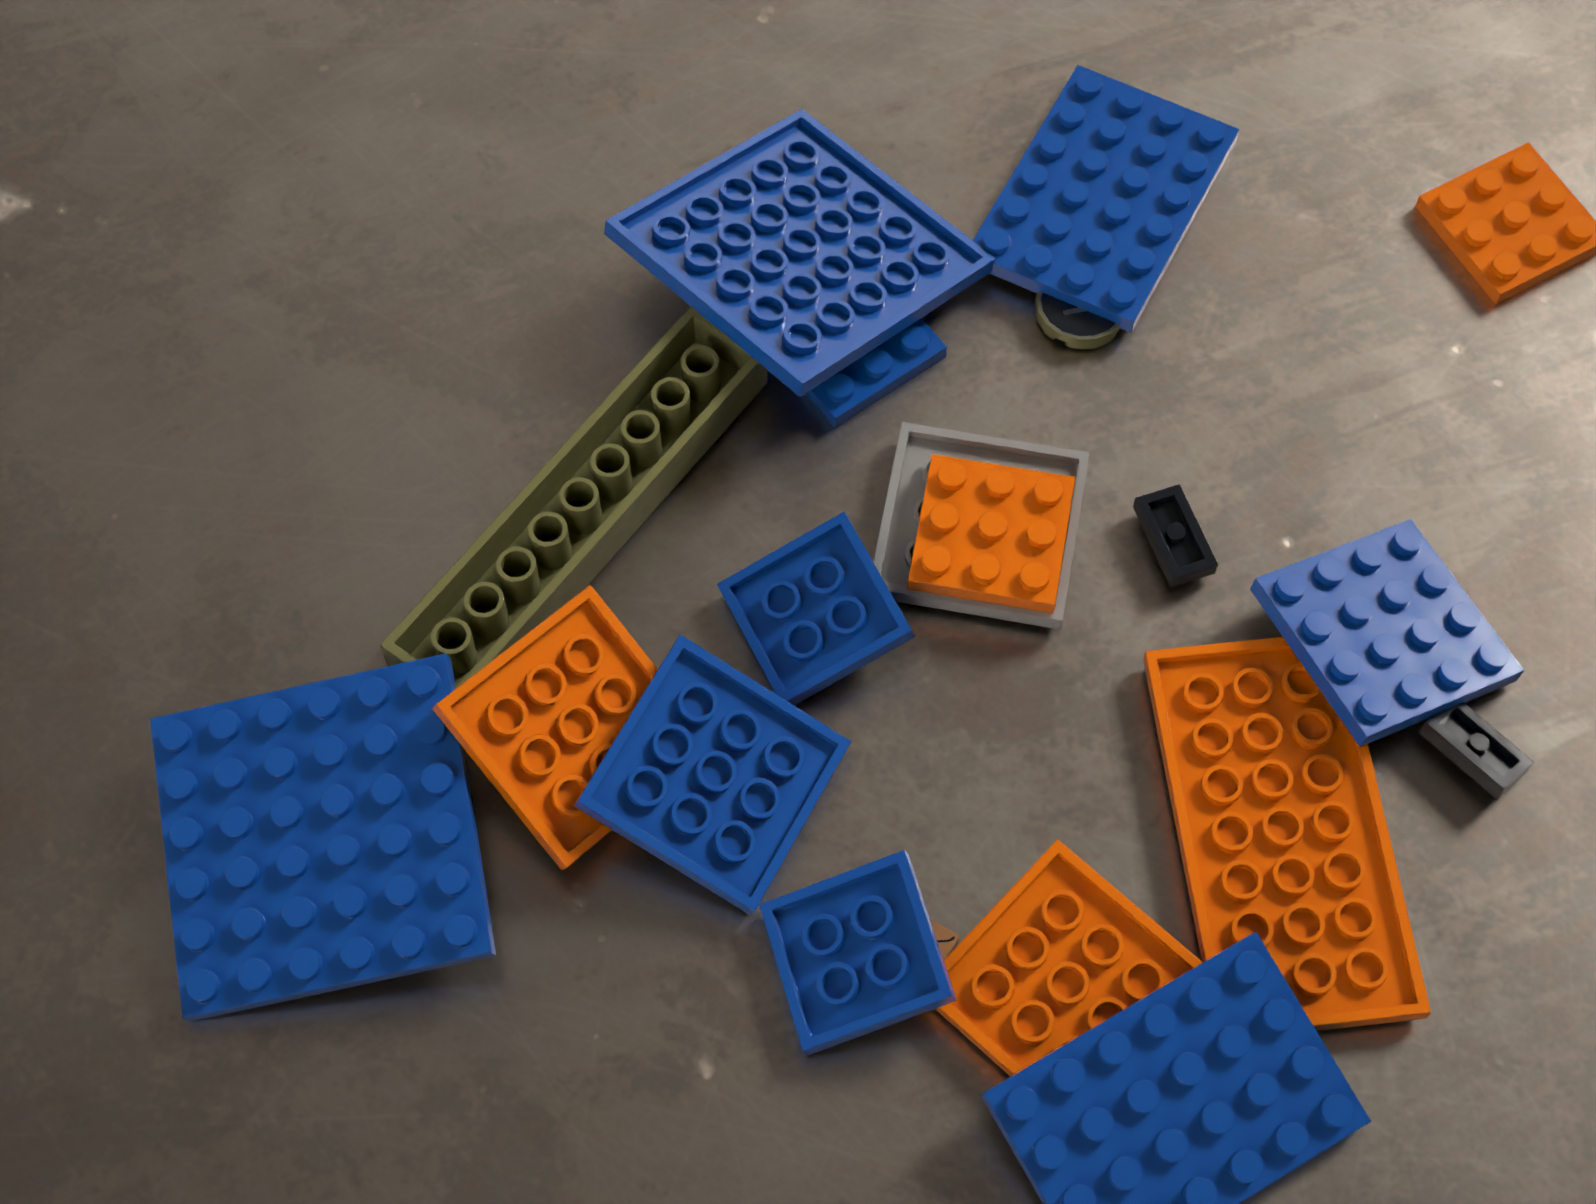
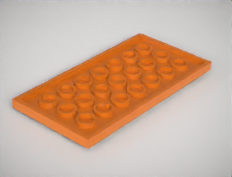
M1283 637L1145 651L1143 662L1202 962L1246 936L1257 932L1316 1031L1427 1019L1431 1009L1368 744L1361 747L1357 744Z

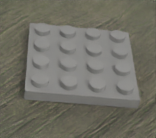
M901 422L873 561L895 601L1061 630L1090 452ZM932 454L1075 477L1054 613L907 589Z

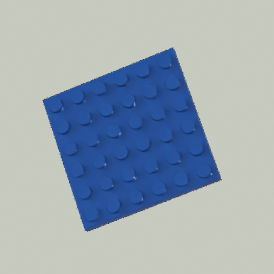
M803 109L798 110L605 220L604 234L799 397L991 273L996 259Z
M447 654L150 719L182 1019L189 1022L496 956L465 749L432 710L438 702L456 689L452 661Z

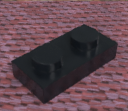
M1180 484L1135 498L1133 509L1170 588L1216 573L1218 563Z
M1464 702L1432 715L1419 731L1424 738L1497 800L1527 773L1534 763L1531 758Z

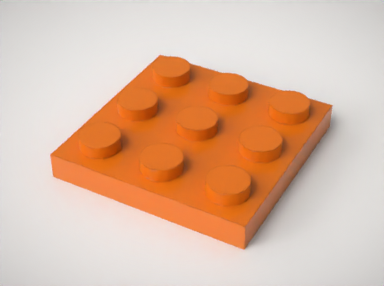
M1529 142L1420 195L1415 206L1495 305L1596 254V220Z
M932 454L907 589L1054 613L1075 477Z

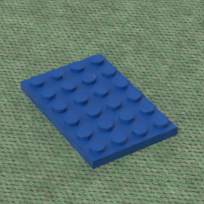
M1077 65L973 241L996 258L993 263V271L990 274L1032 292L1038 293V291L1046 293L1118 323L1121 329L1132 333L1235 145L1240 129Z
M1257 932L1246 936L980 1094L1043 1204H1239L1371 1122Z

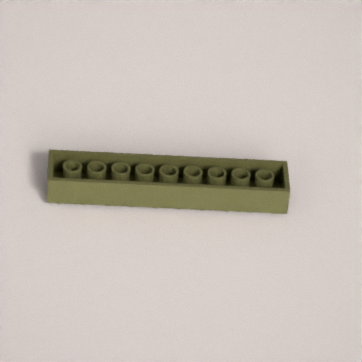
M690 306L380 644L387 666L447 654L452 661L455 687L458 688L582 592L768 383L767 369Z

